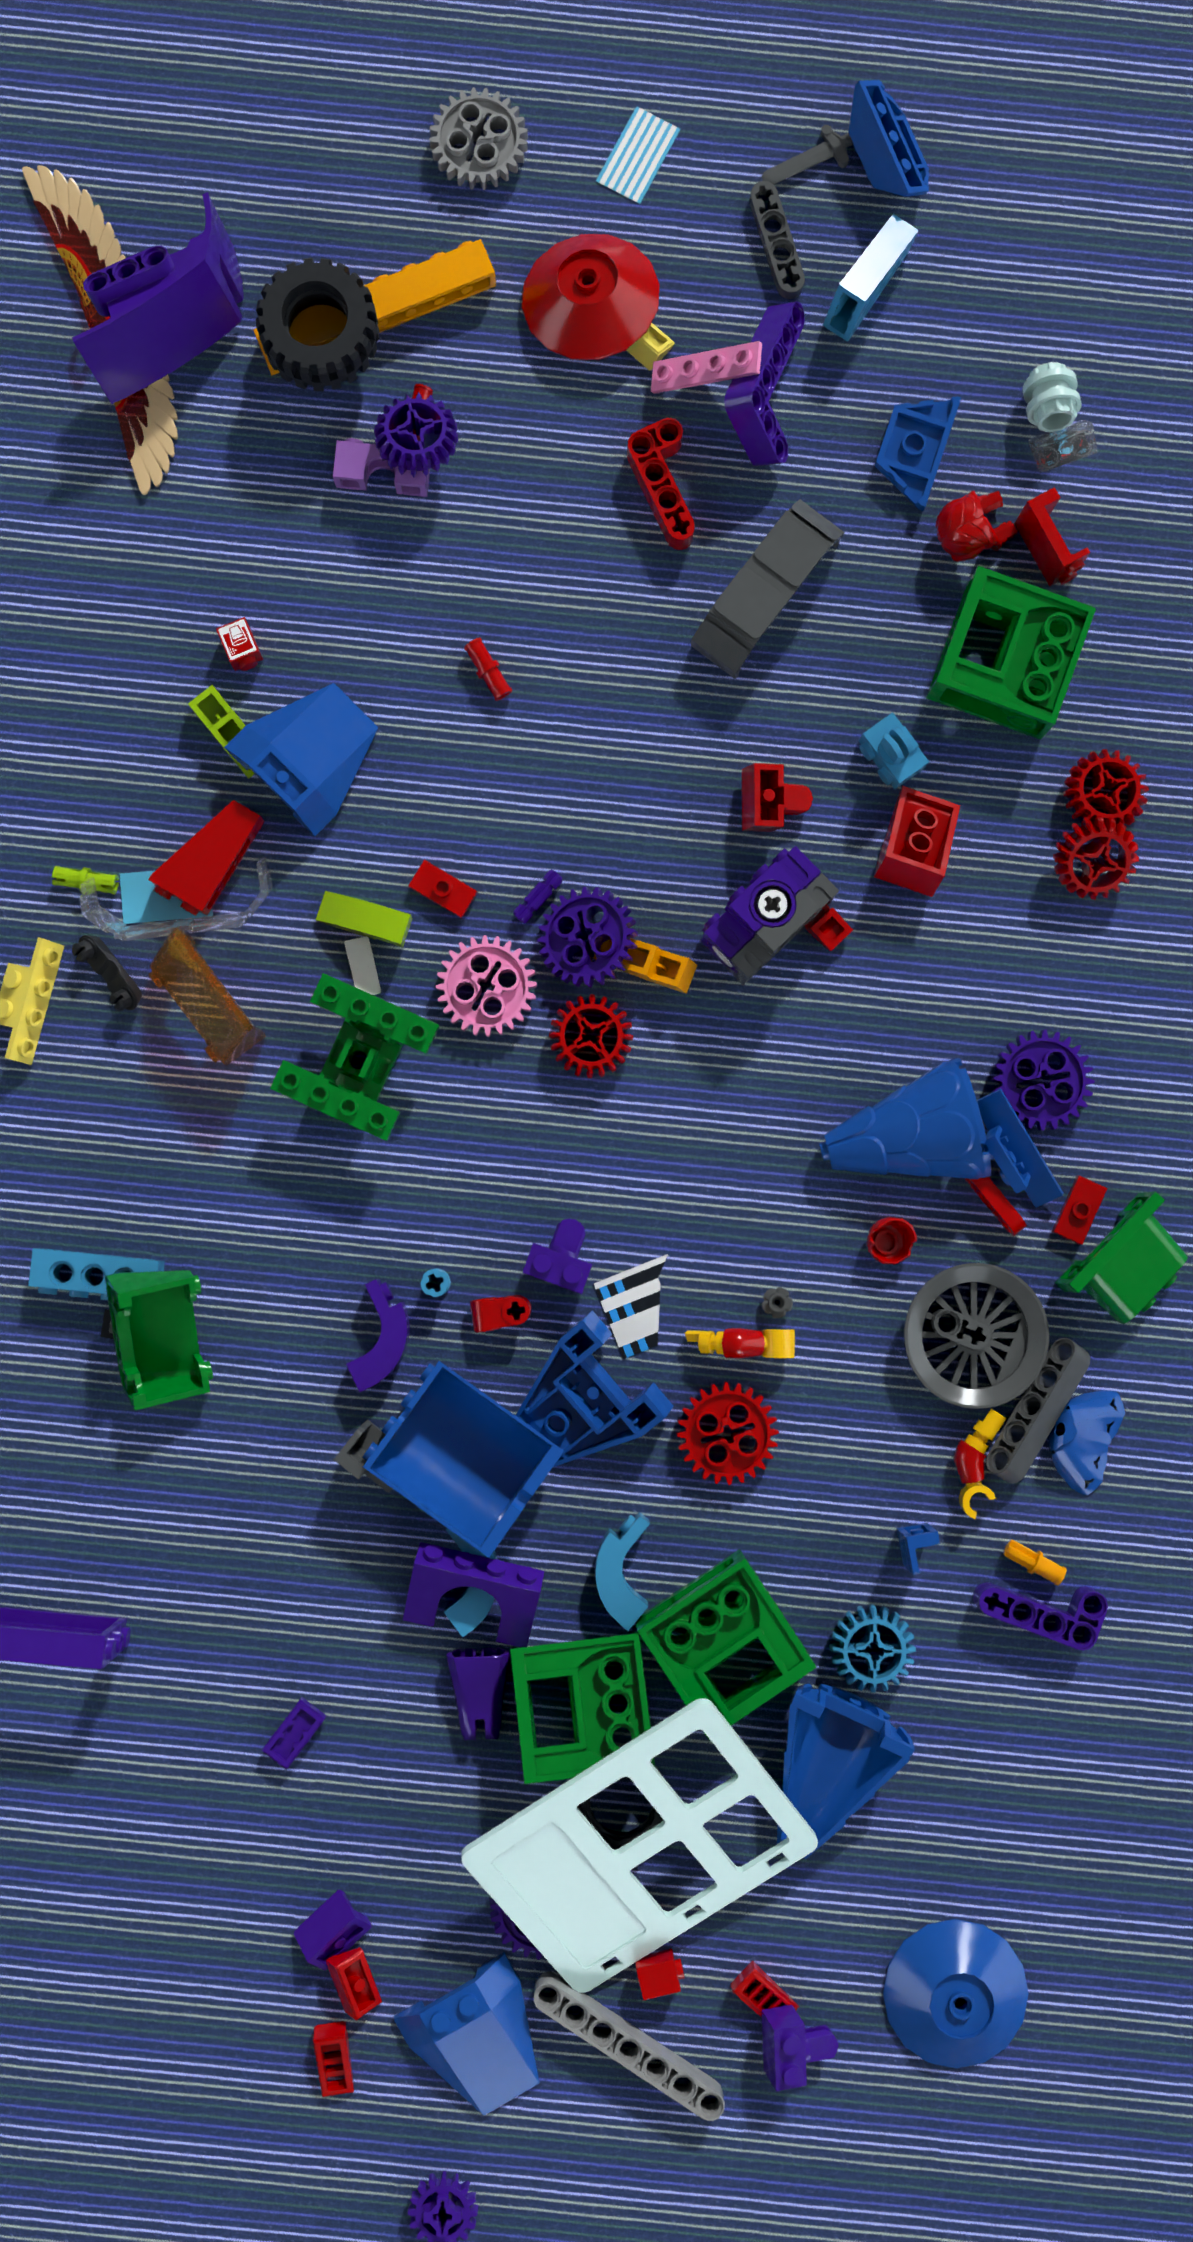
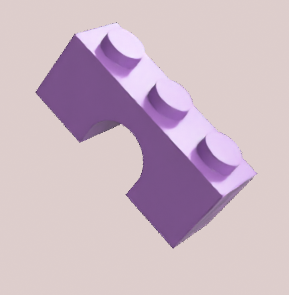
M348 438L345 441L337 440L333 479L336 488L367 491L368 478L371 473L378 469H388L395 474L394 484L397 494L427 497L430 469H428L427 477L422 471H417V474L413 477L410 470L405 471L401 475L398 471V466L390 469L387 460L382 461L375 444L363 443V441L355 438Z

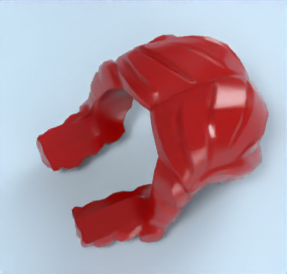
M972 490L962 498L947 503L937 516L935 525L937 537L941 542L942 548L951 555L953 561L960 562L974 559L984 549L998 551L1007 540H1010L1017 534L1012 521L1001 523L999 527L992 529L989 520L984 516V514H988L991 510L1003 507V499L999 491L978 496Z

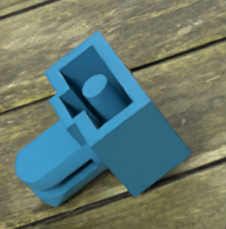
M893 712L864 732L859 739L861 744L859 748L868 761H874L879 768L877 772L881 780L887 786L891 784L894 790L924 770L929 763V760L918 747V743L907 728L903 727Z

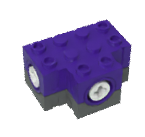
M794 846L790 851L784 848L772 860L769 867L764 864L754 873L747 889L741 886L729 897L727 906L724 908L726 912L722 916L716 913L704 924L702 929L704 934L701 942L724 966H727L726 968L742 985H745L806 924L812 921L826 904L829 905L839 890L823 873L820 874L821 871L797 846Z

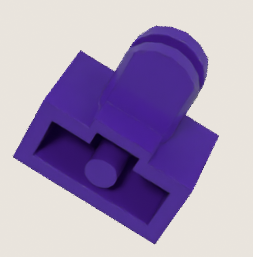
M570 1218L558 1223L548 1248L536 1243L532 1244L522 1273L582 1294L593 1265L578 1259L586 1234L583 1225L576 1219Z
M793 2005L762 2010L763 2068L776 2091L807 2086L806 2063L834 2058L839 2046L836 2037L826 2024L805 2028L804 2022Z

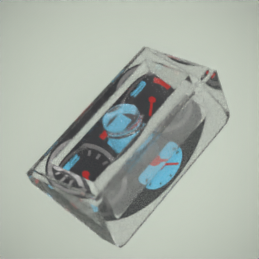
M1087 420L1072 423L1060 431L1047 432L1028 439L1040 473L1098 453L1093 422Z

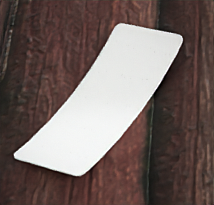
M365 936L345 941L344 944L354 986L371 995L380 994L381 988L369 938Z

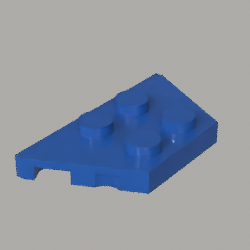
M955 396L951 397L950 400L940 402L926 400L918 404H897L893 408L874 466L921 511H924L961 397Z

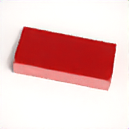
M359 1947L334 1955L325 1960L344 2011L355 2021L382 2003L362 1948Z

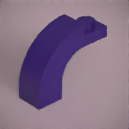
M375 1279L365 1284L381 1320L380 1337L371 1351L346 1364L359 1393L382 1381L396 1368L405 1353L409 1340L410 1323L405 1303L403 1301L392 1306L390 1300L394 1299L392 1291L387 1282L381 1284L380 1279Z

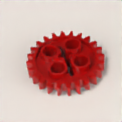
M724 1381L722 1390H718L716 1385L712 1383L711 1393L709 1394L702 1388L699 1389L701 1399L698 1401L696 1398L690 1397L689 1399L694 1405L692 1409L682 1407V1411L688 1415L687 1419H678L677 1421L685 1427V1430L676 1432L677 1437L685 1438V1442L678 1445L679 1450H689L683 1458L684 1461L687 1462L694 1459L692 1471L695 1472L702 1467V1478L706 1479L712 1473L714 1474L715 1484L719 1483L722 1476L725 1477L728 1485L732 1484L733 1476H737L739 1481L744 1483V1473L746 1472L755 1478L754 1467L758 1466L765 1470L766 1467L761 1460L764 1457L773 1459L772 1454L767 1451L768 1447H778V1444L770 1439L771 1436L779 1434V1430L770 1428V1424L777 1421V1418L775 1416L767 1417L766 1415L771 1410V1405L761 1407L760 1404L764 1397L760 1394L754 1399L751 1398L753 1394V1388L751 1387L742 1393L741 1384L738 1382L733 1390H730L727 1381ZM742 1405L746 1409L745 1418L738 1422L731 1420L729 1413L732 1407ZM705 1414H711L716 1417L715 1427L708 1431L701 1429L699 1426V1421ZM754 1423V1428L732 1433V1439L729 1441L724 1436L712 1439L706 1443H701L700 1441L703 1437L723 1433V1426L725 1425L734 1430L746 1424ZM747 1435L753 1436L755 1439L754 1448L749 1452L741 1451L739 1449L740 1439ZM714 1445H722L725 1448V1456L719 1461L711 1460L708 1455L709 1449Z

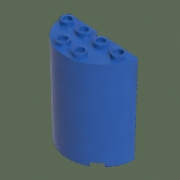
M440 1361L436 1366L430 1363L419 1377L423 1381L421 1387L417 1392L411 1389L400 1405L405 1408L398 1419L392 1415L381 1430L386 1435L380 1444L377 1445L373 1442L362 1458L367 1461L363 1468L490 1558L564 1450Z

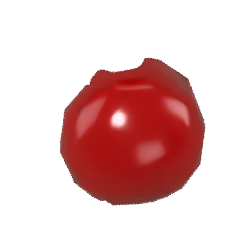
M886 1217L880 1219L869 1230L866 1243L868 1252L872 1258L882 1264L896 1265L911 1256L913 1244L917 1242V1235L913 1225L903 1218Z

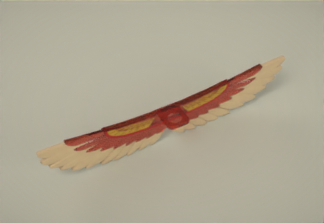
M38 165V173L32 168L25 166L22 168V172L33 196V202L68 269L81 299L79 301L85 318L91 329L110 319L111 316L103 317L98 314L83 288V283L92 273L119 262L126 257L123 254L121 255V246L118 239L115 238L111 224L107 222L104 225L101 208L98 204L94 207L92 198L86 189H83L81 193L75 181L69 178L67 183L63 174L58 170H54L53 176L51 171L45 166ZM168 375L114 403L127 457L131 463L139 490L143 495L148 494L151 480L155 487H159L163 478L162 470L165 473L169 472L170 462L168 455L170 457L175 456L172 438L177 440L178 432L173 420H177L178 416L169 398L174 399V394L168 383L170 381Z

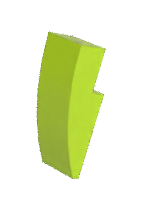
M213 685L209 686L188 703L223 748L246 726ZM224 749L248 779L255 774L250 768L246 770Z
M328 891L324 893L316 917L318 922L399 947L404 946L413 919L411 914Z

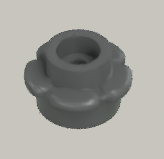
M770 1288L763 1295L762 1308L766 1314H771L774 1318H782L786 1315V1312L792 1309L793 1300L789 1297V1292L784 1288ZM777 1299L780 1300V1305L778 1306L774 1304Z

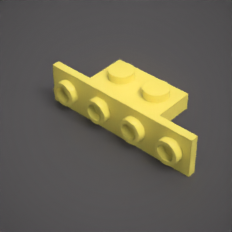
M38 937L30 967L8 963L0 990V1025L13 1028L5 1058L32 1065L63 954V945Z

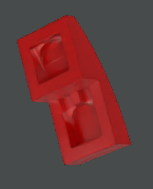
M826 904L822 908L823 910L806 924L804 928L827 950L832 951L853 929L833 907L829 908Z

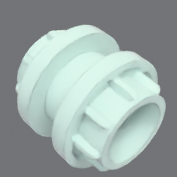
M1058 362L1042 364L1032 370L1023 385V397L1025 402L1028 403L1026 407L1028 421L1038 426V429L1041 431L1056 432L1067 428L1073 423L1081 409V398L1076 391L1078 386L1076 374L1072 370L1067 369L1065 364Z

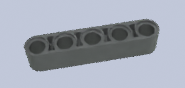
M1060 1338L1051 1346L1039 1375L1029 1388L1025 1390L986 1458L988 1470L1008 1483H1017L1024 1478L1090 1365L1089 1353L1071 1339Z

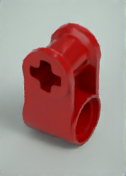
M522 1295L499 1298L489 1297L470 1301L475 1333L520 1325L530 1317L532 1312L530 1301ZM514 1302H518L519 1307L525 1308V1311L520 1314V1318H516L515 1313L509 1312V1309L514 1306Z

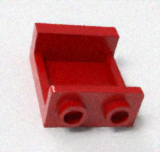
M1055 487L1027 501L1014 523L1049 587L1057 582L1064 585L1077 577L1076 572L1085 566L1084 561L1090 554L1088 547L1075 554H1071L1049 516L1061 498Z

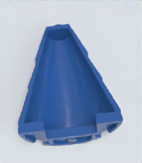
M954 1058L942 1062L907 1086H901L874 1106L865 1107L824 1135V1142L819 1143L823 1161L829 1160L831 1168L834 1170L886 1175L889 1172L929 1177L930 1175L967 1179L990 1177V1155L988 1151L984 1152L985 1140L987 1139L983 1121L966 1068H959L962 1065L961 1059Z
M810 1684L800 1686L794 1694L789 1710L787 1746L784 1752L783 1784L780 1786V1789L816 1834L818 1840L817 1848L803 1857L804 1859H807L844 1827L846 1820L875 1796V1792L909 1762L915 1750L913 1741L905 1729L900 1726L896 1729L889 1721L891 1716L851 1692L825 1684H820L818 1689H811L812 1685ZM779 1825L777 1827V1844L787 1837Z

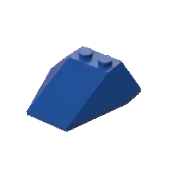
M505 1952L477 1967L475 1978L427 2006L421 2000L393 2018L409 2048L483 2116L540 2083L521 1981Z

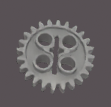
M472 87L471 96H466L464 91L460 90V99L458 101L450 95V107L440 104L441 115L434 114V125L430 126V136L432 137L429 138L430 148L433 149V160L438 161L439 171L447 169L448 180L457 176L458 186H461L465 180L469 181L471 190L475 187L476 182H480L482 189L486 190L487 181H491L495 187H498L497 178L499 177L506 182L509 181L508 170L517 173V162L524 163L523 152L528 150L526 141L528 139V130L525 128V118L519 117V107L511 108L509 97L501 102L499 91L493 97H489L488 88H484L482 95H477L475 87ZM487 116H490V117L488 118L487 122H485V124H484V121H485L486 117H487ZM469 117L477 118L475 121L471 122L465 120ZM496 129L504 130V132L500 134L494 133L493 131ZM456 144L465 145L459 149L453 147ZM473 152H474V156H473L472 160H471L470 162H467V161L470 159L471 155H473ZM483 156L492 157V159L488 161L481 160L480 158H482Z

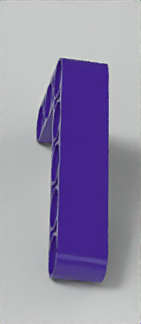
M798 301L768 306L751 342L760 341L762 343L760 374L732 379L725 394L724 404L727 415L750 462L755 467L782 464L788 458V443L770 406L769 399L804 327V309Z

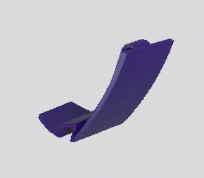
M208 192L202 194L206 217L205 229L200 235L190 239L186 248L170 255L164 246L156 245L92 273L83 283V288L98 314L103 317L111 316V318L72 337V340L111 404L140 391L175 371L220 340L242 320V314L237 306V303L244 300L243 282L238 259L230 237Z

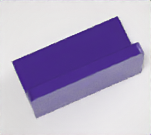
M339 1889L294 1931V1936L307 1962L326 1971L328 1969L326 1959L346 1952L373 1926L367 1916L352 1908L345 1892Z

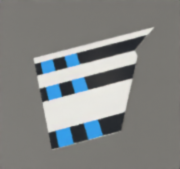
M668 1254L594 1283L623 1359L658 1346L660 1281L658 1277Z

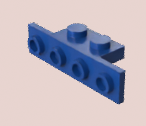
M1002 1089L978 1099L977 1103L980 1114L988 1129L987 1140H985V1152L988 1151L990 1159H995L1003 1182L1007 1186L1011 1185L1015 1194L1025 1190L1035 1208L1063 1196L1062 1189Z

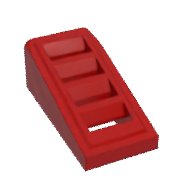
M753 1960L731 1983L732 1992L760 2017H762V2010L766 2009L764 2005L773 1995L778 1998L769 2008L779 2007L782 2003H785L787 2006L793 2005L795 2010L799 2008V2005ZM757 1979L759 1983L749 1993L746 1989ZM766 1987L768 1991L759 2001L755 1999L762 1989Z
M339 2021L316 2025L314 2027L313 2043L322 2097L354 2092L346 2022ZM341 2050V2052L324 2054V2052ZM343 2063V2065L326 2068V2066ZM345 2075V2079L327 2080L329 2077Z

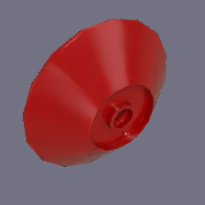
M580 234L556 243L535 261L523 284L522 311L530 332L548 350L572 360H601L626 351L646 334L658 311L660 284L651 261L634 244L609 234ZM587 282H592L591 285H584Z

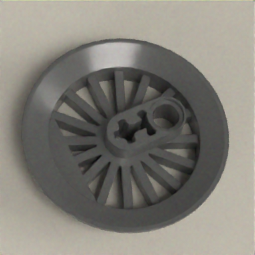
M966 1263L950 1267L938 1273L918 1291L906 1316L904 1345L914 1373L921 1383L934 1395L960 1407L973 1409L990 1408L1013 1400L1035 1381L1046 1360L1049 1347V1326L1039 1298L1020 1277L995 1265ZM969 1282V1313L957 1287L958 1284ZM977 1282L988 1284L989 1287L977 1313ZM950 1288L959 1312L954 1311L939 1295ZM999 1289L1007 1296L986 1316L995 1291ZM936 1301L942 1308L936 1309L932 1314L927 1312L931 1304ZM1011 1302L1014 1303L1019 1313L990 1324ZM948 1314L952 1319V1326L949 1330L943 1332L938 1326V1321L942 1315ZM925 1318L929 1319L928 1323L932 1332H922ZM1017 1321L1013 1332H994L998 1328ZM964 1329L976 1330V1333L980 1335L979 1340H972V1337L963 1333ZM922 1338H946L950 1341L924 1351ZM994 1338H1010L1008 1345H1004L995 1341ZM991 1346L1005 1351L1003 1358H1001L991 1348ZM955 1347L935 1368L932 1367L927 1359L928 1357ZM985 1352L999 1365L995 1376ZM961 1353L950 1382H948L939 1374ZM977 1355L989 1382V1385L977 1387ZM969 1357V1387L957 1386Z

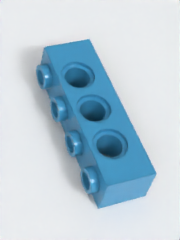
M33 1248L28 1286L38 1287V1293L57 1295L58 1289L70 1290L69 1296L88 1298L89 1292L100 1293L101 1300H108L105 1285L106 1275L125 1273L126 1271H164L165 1261ZM65 1264L72 1271V1276L67 1282H64L59 1275L61 1267ZM95 1268H99L103 1273V1281L99 1285H95L90 1278L91 1272Z

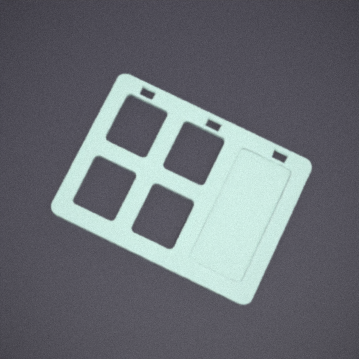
M700 1698L465 1846L461 1852L463 1866L570 1987L579 1993H585L807 1856L817 1848L818 1840L809 1824L710 1700ZM702 1730L736 1771V1775L694 1802L687 1804L681 1800L650 1761L691 1733ZM629 1777L661 1815L663 1821L621 1848L612 1849L577 1806L620 1778ZM753 1795L759 1800L787 1837L745 1865L738 1867L734 1865L703 1825L745 1797ZM681 1841L715 1883L673 1910L664 1911L631 1870L672 1843ZM782 1852L785 1857L769 1866L767 1861ZM697 1905L702 1908L688 1918L685 1915V1912ZM615 1956L619 1959L618 1962L606 1969L602 1965Z

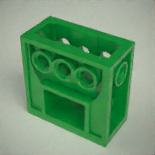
M978 565L966 585L926 698L1041 740L1056 723L1096 608ZM972 619L1005 631L992 669L959 657Z
M740 1549L652 1607L636 1621L638 1633L685 1705L687 1706L700 1698L708 1699L716 1706L730 1725H733L817 1668L810 1654ZM730 1591L739 1592L738 1596L733 1600L724 1599ZM704 1609L713 1610L708 1617L702 1618L698 1616ZM677 1627L686 1629L681 1635L672 1634V1631ZM759 1638L775 1663L724 1697L708 1672Z
M639 1633L510 1649L524 1784L574 1778L621 1748L613 1740V1734L616 1729L620 1727L627 1728L631 1732L632 1740L651 1729ZM611 1662H618L623 1666V1675L617 1680H611L606 1676L605 1669ZM568 1677L575 1743L537 1748L530 1682ZM617 1694L623 1695L628 1702L626 1710L619 1714L612 1712L609 1707L610 1699ZM652 1758L650 1762L655 1766V1760Z

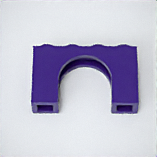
M420 1542L413 1565L403 1620L434 1627L441 1597L447 1591L457 1587H475L493 1596L500 1606L501 1620L496 1642L520 1648L527 1647L545 1571Z

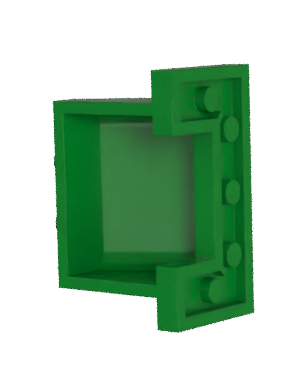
M1156 1191L1138 1193L1118 1214L1122 1220L1083 1261L1075 1260L1058 1278L1055 1284L1063 1292L1079 1293L1084 1289L1121 1324L1132 1320L1140 1311H1147L1155 1303L1156 1298L1154 1296L1161 1288L1165 1290L1177 1279L1175 1273L1188 1259L1187 1254L1153 1216V1213L1165 1200Z

